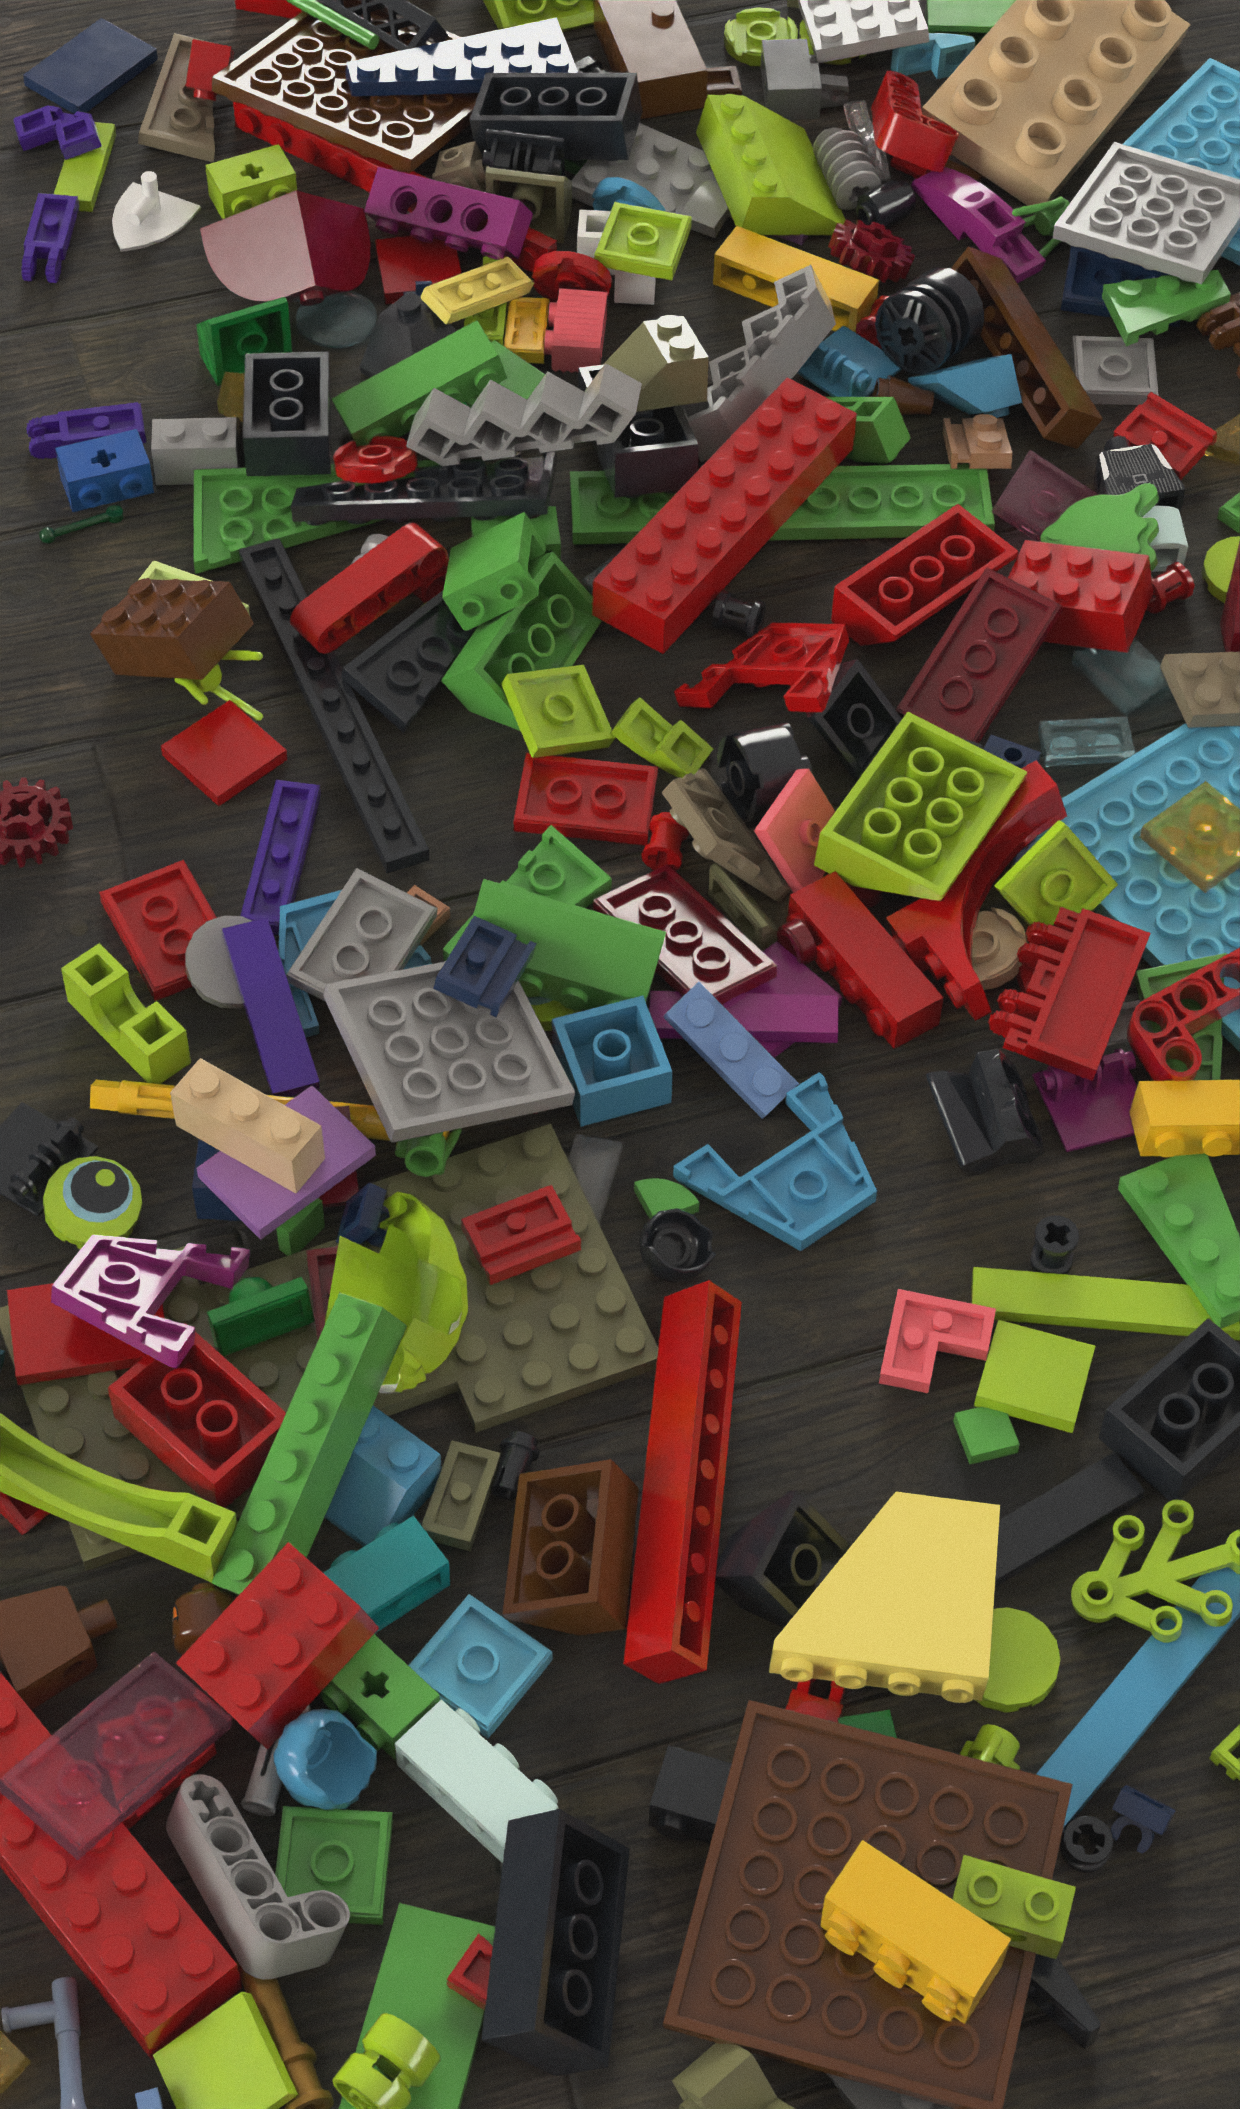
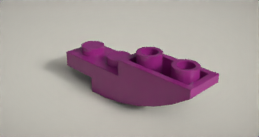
M944 167L943 172L932 171L912 181L911 187L959 241L968 236L982 252L1001 258L1017 283L1042 271L1046 260L1021 233L1026 222L1020 216H1013V209L986 186L963 173Z

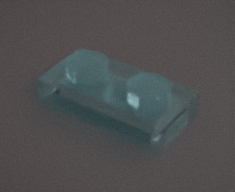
M1128 717L1040 721L1038 735L1045 766L1118 763L1134 755L1135 749Z

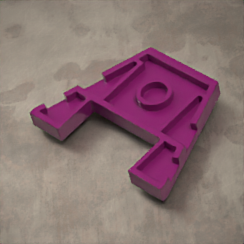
M92 1235L52 1285L51 1303L167 1366L176 1369L194 1345L196 1327L154 1316L182 1276L232 1289L249 1266L250 1250L245 1248L231 1247V1255L206 1253V1245L188 1243L182 1251L156 1249L157 1240Z

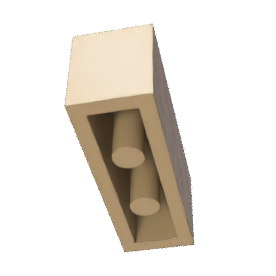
M201 1058L170 1092L176 1126L294 1193L301 1189L325 1160L321 1125Z

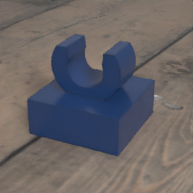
M369 1182L346 1201L336 1243L339 1244V1238L342 1236L359 1245L367 1240L375 1247H382L387 1232L380 1228L379 1222L390 1218L388 1209L383 1205L387 1190Z
M1126 1785L1121 1789L1112 1810L1122 1814L1111 1827L1113 1839L1117 1840L1120 1837L1124 1826L1129 1824L1136 1825L1142 1832V1840L1138 1845L1137 1851L1143 1854L1153 1843L1154 1831L1163 1835L1176 1810Z

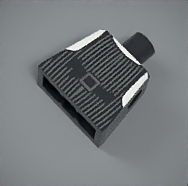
M1116 436L1106 442L1104 446L1105 451L1098 455L1094 474L1096 496L1121 495L1130 492L1141 484L1150 483L1157 488L1159 500L1155 506H1170L1179 509V512H1181L1185 487L1157 446L1146 444L1131 447L1124 436Z

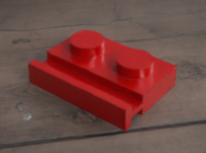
M1150 392L1147 395V400L1142 405L1139 404L1114 430V437H1126L1131 447L1146 444L1157 446L1180 480L1205 455V450L1217 442V432L1153 392Z
M552 1184L461 1219V1229L480 1267H483L490 1285L581 1251V1239L572 1228V1222Z

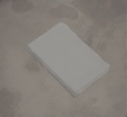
M356 868L286 974L288 983L325 1001L323 996L325 986L328 983L403 970L436 919L438 908Z

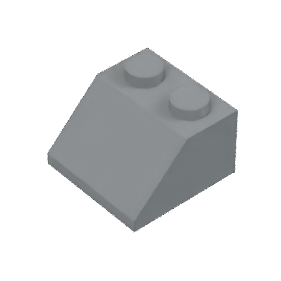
M240 418L152 419L151 452L156 485L194 484V470L240 468Z

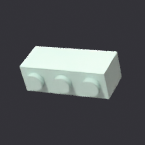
M441 1699L395 1743L397 1766L503 1863L508 1820L558 1809V1800L545 1783L539 1779L531 1782L518 1770L519 1764L509 1750L499 1743L492 1746L479 1734V1726L466 1711L460 1708L454 1711Z

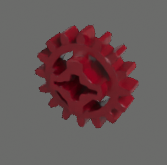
M845 220L844 224L837 223L828 243V247L832 249L830 254L840 257L839 264L850 266L852 270L865 275L877 277L881 282L885 283L887 278L895 283L900 278L906 279L915 255L911 253L912 247L902 245L904 241L902 237L893 236L889 229L886 230L884 225L876 222H871V225H865L861 220H857L856 224L849 220Z
M22 777L19 786L14 787L8 780L3 781L4 790L0 792V864L5 866L12 858L17 859L19 868H23L26 864V859L33 858L38 865L42 864V854L46 852L56 857L59 854L57 843L68 844L70 841L68 831L73 830L68 799L61 798L60 789L57 786L46 791L45 780L42 779L34 786L28 785L26 777Z

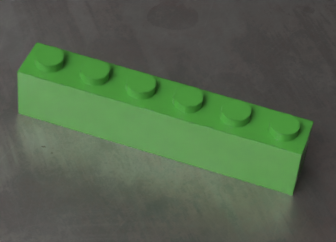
M339 1292L212 1580V1584L238 1597L288 1542L307 1558L407 1328L406 1324L383 1307Z

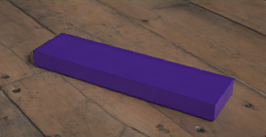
M276 780L240 915L251 921L268 917L273 935H279L280 906L294 903L321 797L320 785Z
M268 917L222 928L224 943L271 1094L289 1097L302 1093L310 1086L320 1089V1081Z

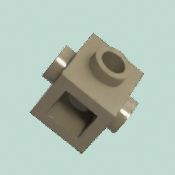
M476 141L440 151L435 173L432 174V180L486 192L485 172L489 166L482 165L483 156Z

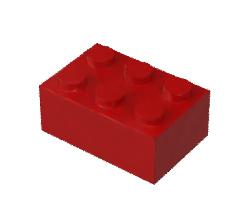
M1025 540L1008 576L1009 579L1062 605L1063 612L1044 642L1128 653L1153 595L1149 555Z
M196 1332L194 1345L177 1369L146 1355L108 1387L114 1418L202 1499L223 1508L230 1505L257 1481L286 1415L283 1409Z
M288 1542L184 1653L176 1664L268 1750L283 1734L285 1725L295 1720L379 1627L353 1599Z

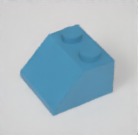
M372 1406L324 1518L360 1545L366 1546L374 1541L375 1536L387 1525L395 1522L400 1524L412 1517L433 1494L441 1472V1454L378 1408Z

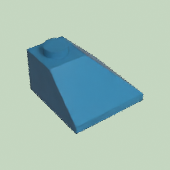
M1012 354L981 358L908 378L910 384L924 390L934 391V398L968 414L984 413L998 418L1010 414L1009 406L1022 403Z

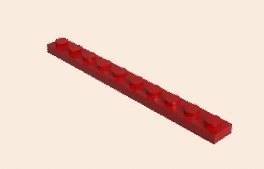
M233 102L235 127L273 146L279 144L282 150L362 188L368 193L371 191L378 167L398 171L389 164L374 158L364 157L353 149L341 144L331 143L324 137L307 130L297 129L288 122L273 116H266L259 110L245 104ZM412 171L411 173L403 172V173H407V174H411V175H416V176H420V177L427 178V177H425V176H423V175H421V174H419V173H417V172H415V171ZM417 202L410 205L407 211L410 213L413 212L417 206ZM453 210L443 216L442 223L449 220ZM488 219L480 222L477 232L485 228ZM529 227L519 259L509 258L516 265L533 272L535 261L543 254L557 251V240Z

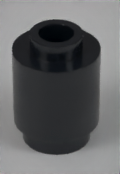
M891 180L858 197L856 216L865 225H871V222H876L887 227L910 214V211L916 205L915 194L906 181L900 180L897 182Z

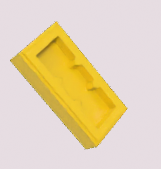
M519 297L509 301L504 347L528 363L544 364L545 333L548 329L549 299Z

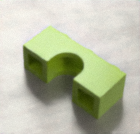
M100 943L61 968L68 1002L147 1083L161 1084L191 1063L186 1030L157 1001L147 1008L143 1006L131 987L128 971Z

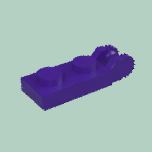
M38 193L23 245L24 255L21 273L24 281H32L37 270V258L48 260L45 267L47 281L49 283L58 282L61 274L62 260L65 261L79 210L78 196Z
M138 402L61 411L55 415L32 418L26 427L28 437H31L29 452H31V456L33 455L34 458L38 459L56 458L55 448L134 429L138 430L142 443H146L141 403L138 404Z

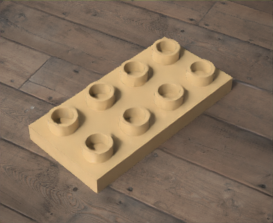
M1016 0L922 107V115L955 129L959 136L951 154L1027 206L1052 201L1177 49L1191 24L1173 13L1165 0Z

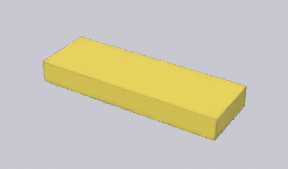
M505 257L424 288L420 298L448 325L529 294L534 282L509 257Z

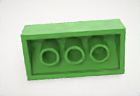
M553 551L528 562V572L539 588L538 597L480 624L441 680L469 712L519 731L520 728L501 685L506 675L573 666L602 622V620L592 615L593 597Z
M483 879L473 916L517 934L516 940L527 945L530 941L537 943L530 962L518 980L526 996H539L557 1001L572 1010H588L643 996L645 1002H647L666 935L665 931Z

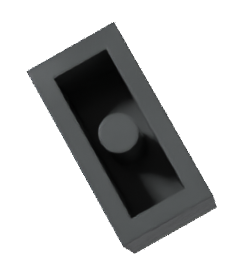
M807 39L762 40L760 74L766 108L788 120L819 119L820 108L847 105L849 93L847 76L820 74L819 65L816 63V56L809 55Z

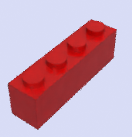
M836 871L790 894L786 922L798 919L808 928L816 943L817 957L815 961L822 971H829L839 983L845 999L851 1004L855 1003L866 1015L867 1022L876 1035L883 1036L892 1048L895 1049L939 1025L944 997Z

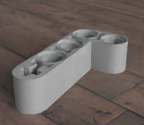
M204 1774L192 1775L186 1778L180 1786L168 1816L166 1830L239 1965L251 1976L265 1980L312 1969L328 1963L333 1957L349 1922L350 1911L345 1901L335 1893L325 1890L311 1891L287 1897L223 1784L217 1779Z

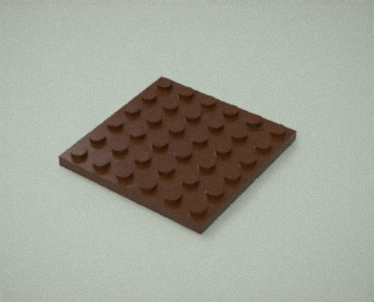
M343 0L344 7L347 9L362 5L361 0ZM380 10L370 12L371 22L374 26L390 22L389 16ZM304 11L212 77V91L227 97L232 102L245 104L259 110L266 116L281 119L292 124L297 129L307 130L324 137L331 143L341 144L359 152L364 157L377 159L391 165L398 171L408 173L414 171L470 125L469 120L479 94L352 96L346 79V62L397 51L380 40L375 49H369ZM407 27L398 29L399 41L408 46L416 33ZM447 32L448 37L445 41L462 37ZM427 40V42L425 43V45L433 44L432 42H430V41H428V40Z
M748 1700L667 2006L663 2028L719 2044L738 2045L755 2054L955 2109H1003L1036 1953L1009 1946L1001 1969L966 2024L955 2017L949 2022L928 2010L922 2003L924 1996L908 1985L904 1984L902 1988H897L882 1979L873 1970L875 1963L858 1951L852 1956L832 1945L825 1937L827 1930L820 1926L824 1897L862 1840L951 1899L953 1898L964 1855L1052 1880L1073 1784Z

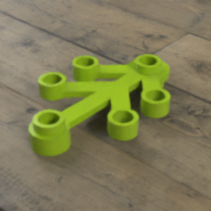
M1172 1500L1163 1508V1526L1140 1571L1120 1577L1131 1551H1135L1142 1546L1145 1533L1144 1524L1139 1518L1132 1515L1121 1516L1113 1525V1543L1099 1570L1081 1575L1073 1584L1071 1591L1072 1605L1075 1611L1088 1621L1102 1623L1116 1616L1150 1631L1155 1639L1163 1643L1173 1642L1180 1637L1183 1623L1180 1612L1171 1606H1161L1152 1610L1130 1598L1149 1593L1201 1616L1203 1621L1210 1626H1224L1232 1617L1233 1603L1230 1596L1221 1590H1211L1203 1593L1180 1582L1226 1567L1240 1574V1550L1237 1547L1240 1543V1529L1231 1533L1224 1545L1170 1561L1182 1535L1187 1534L1192 1529L1194 1523V1511L1191 1505L1183 1500ZM1179 1512L1183 1513L1187 1520L1182 1523H1175L1169 1519V1516ZM1125 1528H1132L1137 1531L1138 1535L1127 1539L1119 1533ZM1094 1589H1101L1107 1593V1596L1101 1600H1095L1088 1593ZM1211 1603H1220L1226 1610L1221 1614H1213L1208 1611L1207 1606ZM1167 1618L1174 1621L1176 1626L1171 1630H1163L1157 1626V1622Z

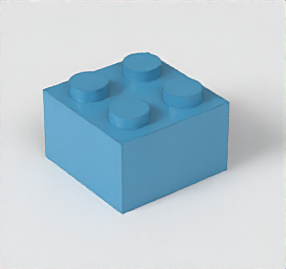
M643 996L552 1019V1047L575 1091L572 1105L580 1127L671 1103L673 1071Z

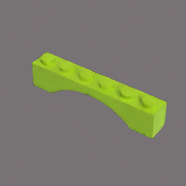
M0 1413V1492L212 1583L237 1526L235 1512L190 1493L149 1489L98 1472L47 1446Z

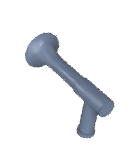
M62 1977L52 1982L53 2000L13 2008L8 2006L2 2007V2024L4 2032L11 2033L12 2030L54 2023L55 2038L58 2044L61 2089L60 2109H87L82 2088L79 2046L81 2031L77 1980L72 1977Z

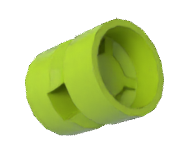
M383 2013L362 2039L365 2051L363 2053L351 2054L332 2081L336 2090L356 2109H406L411 2102L409 2088L421 2087L441 2061V2058L436 2048L415 2028L394 2015ZM375 2065L386 2075L392 2078L394 2081L391 2082L383 2074L374 2069Z

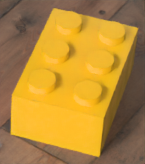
M864 1840L861 1841L824 1897L820 1926L827 1930L825 1934L826 1939L848 1955L853 1956L856 1951L875 1963L873 1970L882 1979L897 1988H902L904 1984L908 1985L924 1996L922 2003L928 2010L949 2022L955 2017L966 2024L1001 1969L1011 1938Z

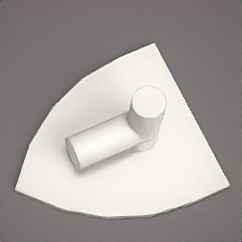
M151 171L144 172L141 175L142 185L133 182L115 206L112 218L114 238L121 252L154 245L181 231L195 217L201 206L158 191L157 175Z

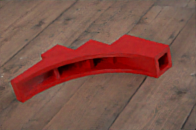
M1036 760L1021 768L1027 771L1025 780L942 901L920 898L886 917L893 934L891 937L921 972L928 969L936 981L943 978L946 981L944 988L957 1009L964 1006L975 1021L992 1012L981 981L972 965L973 929H975L979 910L994 881L1013 857L1039 834L1052 827L1058 820L1061 821L1067 817L1057 784Z

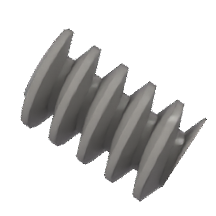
M833 127L825 129L817 136L813 144V153L838 208L855 210L860 195L881 185V181L862 144L859 134L854 131Z

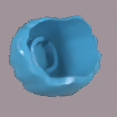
M313 1709L285 1725L273 1757L278 1777L294 1800L305 1806L332 1810L346 1809L352 1803L358 1801L360 1792L368 1787L370 1775L376 1770L377 1750L361 1737L354 1725L339 1711Z

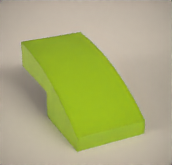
M640 697L630 705L610 732L620 742L648 762L681 778L689 773L695 775L713 750L707 742L682 720L672 726Z

